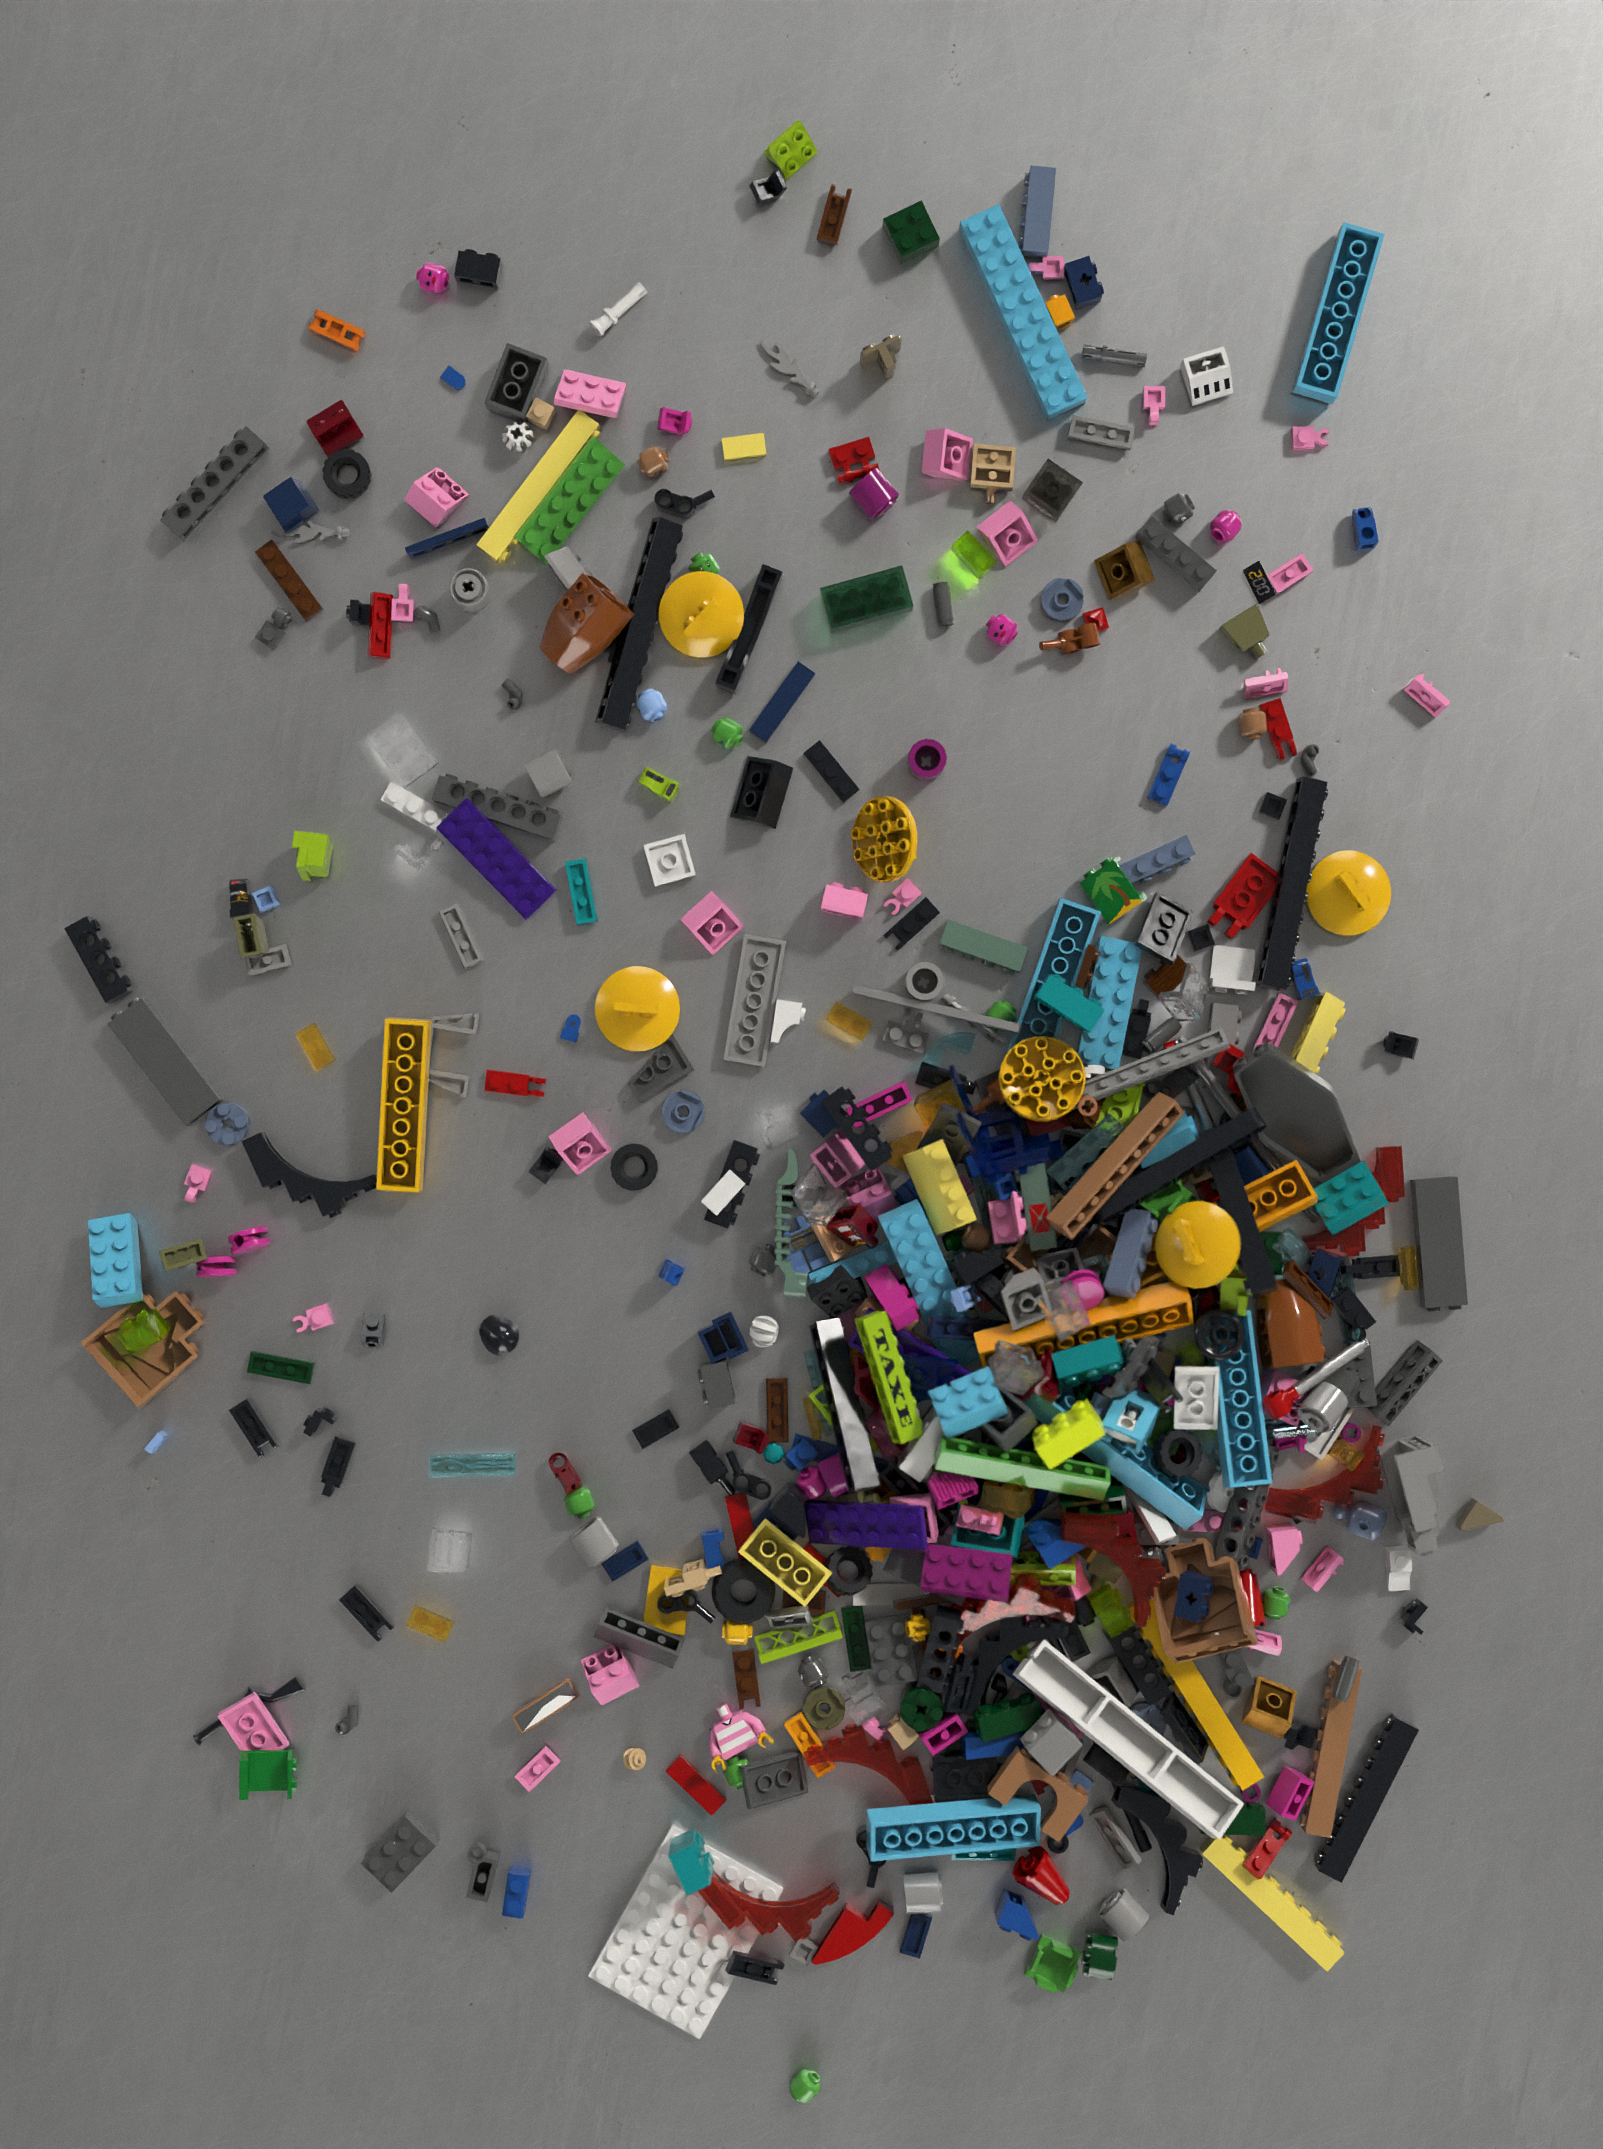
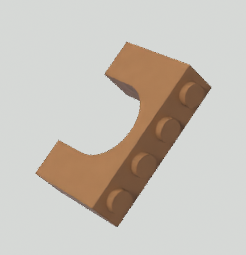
M1016 1745L987 1786L988 1794L1006 1806L1023 1783L1030 1780L1047 1782L1055 1790L1056 1799L1041 1821V1830L1060 1842L1088 1803L1087 1791L1081 1785H1074L1069 1782V1778L1060 1771L1052 1776L1025 1747L1021 1749Z

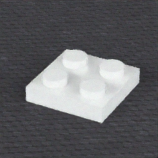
M685 834L643 845L655 887L696 876Z

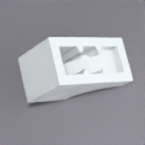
M777 1000L771 1042L779 1043L782 1034L787 1028L794 1024L799 1025L800 1021H804L806 1008H802V1003Z
M1406 1546L1384 1547L1387 1590H1410V1574L1412 1572L1411 1550Z

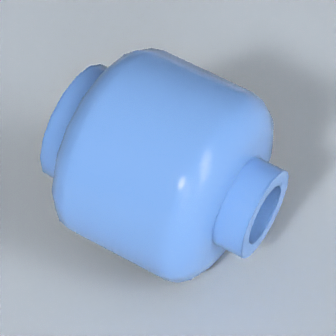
M647 689L638 695L639 698L636 701V705L644 720L656 722L664 717L663 714L667 710V705L659 691Z

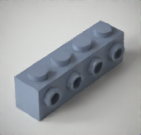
M1031 165L1029 173H1025L1024 186H1028L1027 194H1023L1022 207H1026L1025 215H1021L1020 228H1024L1023 236H1019L1018 241L1023 257L1042 259V256L1048 255L1056 168Z
M1185 835L1119 866L1132 885L1139 880L1142 884L1153 879L1152 874L1160 872L1162 875L1173 870L1171 866L1179 863L1182 866L1191 862V857L1195 855L1188 836Z
M1131 1209L1124 1215L1103 1285L1111 1296L1135 1299L1136 1292L1140 1288L1142 1271L1146 1268L1147 1254L1152 1247V1237L1158 1226L1156 1218L1150 1211Z

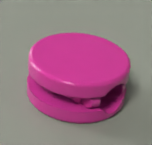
M255 1227L229 1235L228 1242L232 1243L233 1246L230 1248L233 1255L244 1254L269 1246V1238L259 1239V1237L268 1233L267 1228Z
M207 1257L208 1259L196 1262L198 1270L196 1277L198 1278L230 1277L237 1274V1269H224V1265L236 1263L235 1257Z
M1090 1270L1074 1271L1067 1275L1061 1284V1292L1066 1305L1075 1311H1087L1096 1307L1104 1295L1099 1277Z

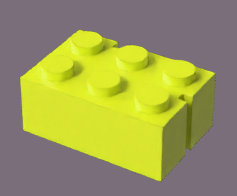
M1088 1399L1083 1402H1076L1066 1413L1057 1414L1053 1418V1423L1040 1425L1032 1434L1035 1449L1049 1469H1052L1106 1435L1102 1420Z

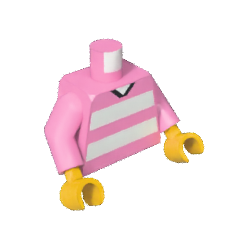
M726 1703L715 1709L720 1720L714 1722L713 1729L710 1731L709 1749L713 1760L712 1768L716 1773L717 1764H722L723 1770L726 1769V1765L721 1759L722 1757L726 1760L757 1743L767 1749L764 1745L766 1739L770 1743H774L773 1738L767 1735V1731L760 1719L748 1712L743 1713L741 1710L731 1713Z

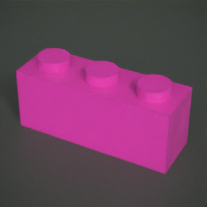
M904 1081L855 1105L863 1107L868 1114L865 1119L869 1122L913 1099ZM851 1106L846 1108L848 1115L852 1113ZM856 1122L853 1126L854 1128H857L863 1125V1123Z
M885 1264L864 1276L871 1292L882 1309L889 1315L891 1323L897 1331L919 1319L916 1312L919 1307L913 1297L910 1299L907 1297L909 1292L904 1283L901 1285L898 1283L900 1278L894 1269L890 1271Z

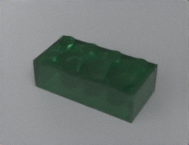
M902 565L820 588V596L831 633L911 612L914 607Z

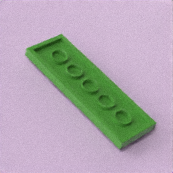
M592 436L513 537L547 565L544 556L559 550L625 464Z

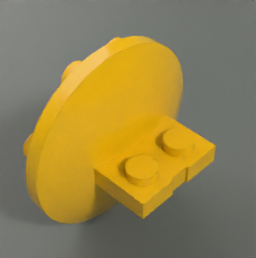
M695 571L684 574L673 581L663 594L659 606V623L662 632L674 648L686 655L704 658L720 654L732 645L733 640L738 638L742 630L744 607L741 597L735 587L718 574L707 571Z
M875 797L865 803L859 811L854 827L851 830L853 858L857 861L861 870L872 880L878 882L896 881L906 874L913 861L917 859V829L915 821L906 805L894 797Z
M1339 851L1323 858L1312 869V878L1307 884L1306 892H1308L1306 905L1312 918L1325 930L1342 936L1358 935L1374 928L1385 916L1391 901V886L1383 867L1372 857L1357 851Z
M641 966L624 968L612 974L599 989L595 1002L596 1021L603 1035L614 1045L629 1051L651 1050L664 1043L674 1032L680 1017L679 997L672 983L658 971Z
M1048 1036L1031 1037L1017 1043L1004 1057L999 1071V1086L1005 1102L1018 1115L1033 1121H1052L1068 1114L1080 1101L1085 1088V1069L1079 1055L1067 1043Z
M1203 1201L1188 1202L1176 1207L1172 1214L1169 1213L1160 1224L1155 1240L1156 1257L1163 1272L1175 1283L1189 1288H1207L1225 1279L1236 1265L1240 1253L1239 1231L1232 1217L1222 1208Z

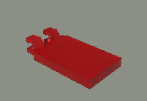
M1250 853L1213 902L1214 906L1212 908L1215 911L1207 920V923L1214 927L1224 916L1232 922L1223 934L1230 940L1234 938L1240 929L1242 931L1248 929L1274 894L1278 872L1253 853Z

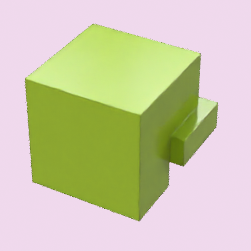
M294 831L292 848L297 849L296 868L302 880L311 881L312 876L328 878L333 850L329 835Z
M1237 1264L1229 1275L1221 1281L1220 1309L1237 1310V1316H1246L1248 1298L1251 1293H1246L1243 1284L1246 1277L1244 1272H1239Z

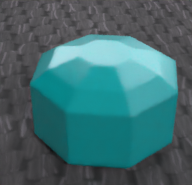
M770 1443L764 1449L763 1455L765 1461L776 1464L781 1462L784 1452L781 1445Z

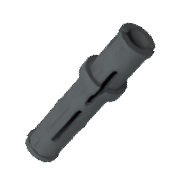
M1084 344L1082 358L1100 360V363H1105L1106 361L1145 367L1147 353L1108 348L1105 345L1097 347Z

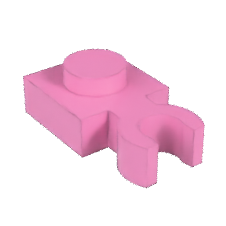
M1314 426L1292 427L1291 429L1292 450H1312L1315 448V443L1322 447L1329 444V441L1321 439V435H1327L1329 429H1321L1319 432H1314Z
M907 878L892 892L895 898L887 900L884 903V907L894 904L895 910L891 914L896 915L901 904L907 908L922 893Z
M327 1303L306 1310L307 1317L299 1315L293 1318V1322L297 1320L303 1322V1326L296 1329L297 1332L306 1330L309 1325L313 1331L334 1323Z

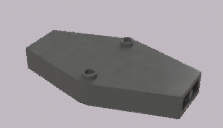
M1269 1042L1256 1046L1252 1053L1235 1061L1233 1073L1247 1109L1255 1107L1267 1125L1265 1130L1258 1134L1259 1139L1266 1147L1290 1163L1297 1160L1305 1173L1322 1184L1361 1162L1336 1093L1327 1081Z

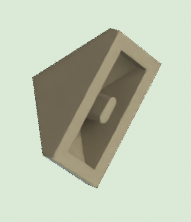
M1472 1498L1456 1522V1526L1460 1530H1467L1504 1521L1503 1517Z

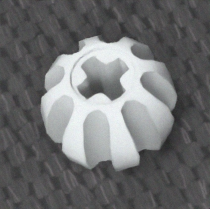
M513 420V426L507 424L504 427L507 433L502 434L503 442H508L506 447L511 451L516 448L517 452H523L522 448L524 446L529 449L532 445V442L529 440L534 439V433L532 430H529L530 425L526 422L520 425L519 420Z
M770 1316L756 1317L749 1331V1338L752 1343L759 1347L772 1346L779 1332L778 1323Z

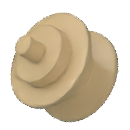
M629 1748L624 1752L623 1764L628 1770H640L644 1767L646 1755L642 1749Z

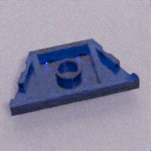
M899 1353L904 1361L903 1369L905 1375L910 1380L911 1394L915 1399L932 1401L928 1391L947 1384L959 1363L958 1359Z

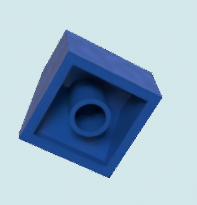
M1041 1517L1024 1528L1032 1545L1049 1569H1052L1086 1547L1069 1522H1063L1062 1519Z

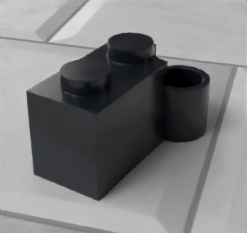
M1188 1064L1174 1070L1161 1082L1158 1079H1150L1144 1084L1142 1090L1148 1098H1153L1160 1092L1174 1099L1193 1084L1199 1076ZM1148 1084H1154L1157 1088V1093L1150 1092Z
M1344 1286L1329 1299L1333 1302V1307L1349 1326L1346 1330L1347 1339L1352 1342H1359L1361 1337L1366 1338L1365 1329L1367 1330L1376 1321L1354 1292ZM1358 1328L1360 1330V1337L1353 1339L1352 1331Z

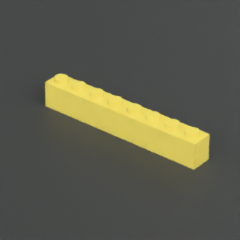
M578 410L476 544L479 550L498 564L502 560L506 561L512 552L510 550L512 546L520 543L513 536L592 436L596 439L599 438L601 435L599 423L583 411Z
M1223 1835L1220 1839L1209 1837L1199 1848L1201 1853L1328 1972L1344 1955V1951L1341 1948L1342 1942L1334 1935L1330 1937L1325 1932L1327 1928L1320 1921L1314 1922L1310 1918L1311 1913L1304 1906L1299 1908L1294 1903L1296 1899L1288 1891L1283 1893L1278 1888L1280 1884L1272 1876L1267 1878L1264 1875L1262 1879L1257 1880L1241 1866L1248 1854L1241 1847L1238 1849L1231 1844L1233 1840L1228 1835Z

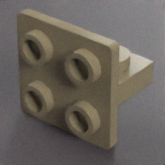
M890 335L884 338L883 342L878 345L870 344L864 347L860 354L861 367L877 361L885 380L893 377L894 369L896 368L894 353L900 351L902 339L900 335L896 337Z

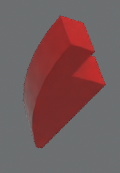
M879 1899L869 1915L866 1916L850 1904L845 1903L818 1945V1949L811 1962L814 1965L827 1963L849 1955L861 1948L886 1926L894 1915V1908Z

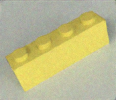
M1322 992L1316 996L1290 1055L1291 1058L1316 1075H1318L1320 1067H1318L1320 1059H1324L1328 1052L1326 1045L1329 1039L1332 1040L1336 1034L1337 1028H1335L1337 1020L1343 1018L1346 1010L1343 1008L1345 1002L1328 992Z
M943 1139L902 1156L935 1235L977 1220Z
M766 1518L753 1531L738 1551L805 1607L832 1574L830 1570Z

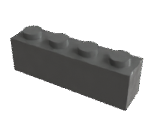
M1153 516L1149 518L1135 536L1137 540L1141 541L1143 545L1199 592L1217 571Z
M607 1607L604 1609L594 1637L672 1669L685 1640L682 1637Z

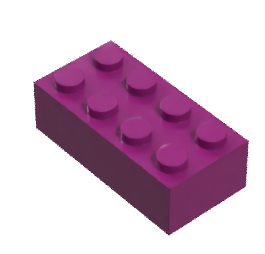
M928 1544L924 1555L921 1591L1008 1602L1013 1554Z

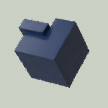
M289 477L263 495L266 503L287 534L305 523L304 519L319 511L303 483L293 477Z
M825 1090L819 1095L814 1093L809 1098L812 1102L800 1112L803 1118L823 1138L835 1126L838 1129L840 1128L821 1102L829 1096ZM841 1107V1115L847 1116L848 1113Z
M1251 1143L1237 1151L1232 1150L1244 1186L1267 1175L1271 1170Z
M731 1311L713 1319L712 1324L699 1329L697 1332L711 1363H715L727 1356L730 1360L749 1351Z

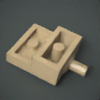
M985 444L973 445L970 488H979L987 491L986 504H989V500L990 504H994L996 491H1012L1016 447Z
M704 1558L684 1564L682 1574L665 1579L664 1590L666 1596L678 1597L683 1595L685 1590L692 1589L697 1591L705 1588V1584H708L710 1577L722 1574L720 1565L707 1569Z

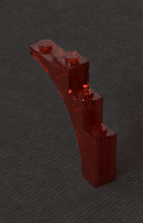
M1402 1146L1376 1147L1373 1176L1388 1202H1399V1198H1405ZM1384 1207L1335 1235H1332L1329 1229L1314 1235L1297 1237V1246L1303 1247L1304 1250H1317L1316 1246L1325 1245V1249H1337L1340 1244V1252L1347 1253V1256H1360V1252L1366 1251L1364 1226H1366V1229H1379V1225H1384Z
M1373 1425L1369 1439L1360 1455L1346 1470L1335 1478L1320 1485L1304 1489L1285 1490L1269 1488L1265 1511L1317 1524V1520L1323 1517L1324 1506H1321V1504L1347 1510L1348 1504L1353 1503L1355 1493L1351 1489L1377 1495L1378 1489H1383L1385 1477L1381 1476V1470L1374 1468V1466H1379L1381 1455L1377 1454L1378 1447H1383L1385 1434H1382V1427Z
M1063 1512L1060 1528L1063 1542L1081 1544L1095 1549L1110 1558L1123 1571L1132 1587L1136 1624L1138 1627H1146L1147 1619L1151 1618L1149 1603L1150 1599L1154 1597V1588H1160L1161 1580L1165 1579V1567H1162L1160 1560L1142 1558V1545L1139 1544L1136 1537L1119 1536L1120 1525L1117 1524L1114 1516Z
M1023 1573L1019 1575L1010 1589L1008 1602L979 1599L978 1601L967 1597L962 1606L955 1603L951 1605V1608L963 1611L961 1619L965 1620L962 1633L957 1632L956 1635L957 1638H960L959 1645L975 1630L990 1622L1007 1617L1041 1615L1058 1618L1067 1622H1072L1075 1618V1602L1055 1595L1048 1590L1041 1589L1040 1580Z
M851 1723L845 1726V1729L841 1730L844 1737L842 1739L833 1738L827 1744L822 1746L813 1745L807 1751H804L807 1766L824 1762L859 1764L873 1769L888 1778L902 1792L910 1805L933 1803L918 1756H909L897 1763L890 1740H878L872 1746H869L861 1723Z
M712 1871L711 1885L698 1891L729 1930L734 1926L736 1928L739 1927L746 1920L745 1917H747L762 1936L767 1932L771 1934L779 1926L778 1923H780L795 1942L800 1938L804 1940L811 1934L812 1921L810 1919H816L823 1912L822 1909L826 1905H833L839 1899L838 1895H840V1888L833 1882L821 1891L805 1898L790 1901H769L754 1898L738 1891L726 1883L715 1871Z

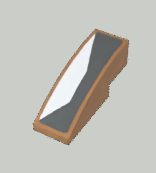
M567 1678L514 1711L511 1717L521 1734L570 1704L579 1697V1694L570 1679Z

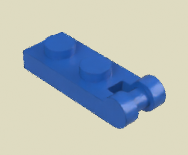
M1172 743L1168 747L1147 797L1164 806H1168L1191 752L1186 749L1183 751L1176 748L1177 745ZM1173 755L1180 758L1178 764L1171 761Z

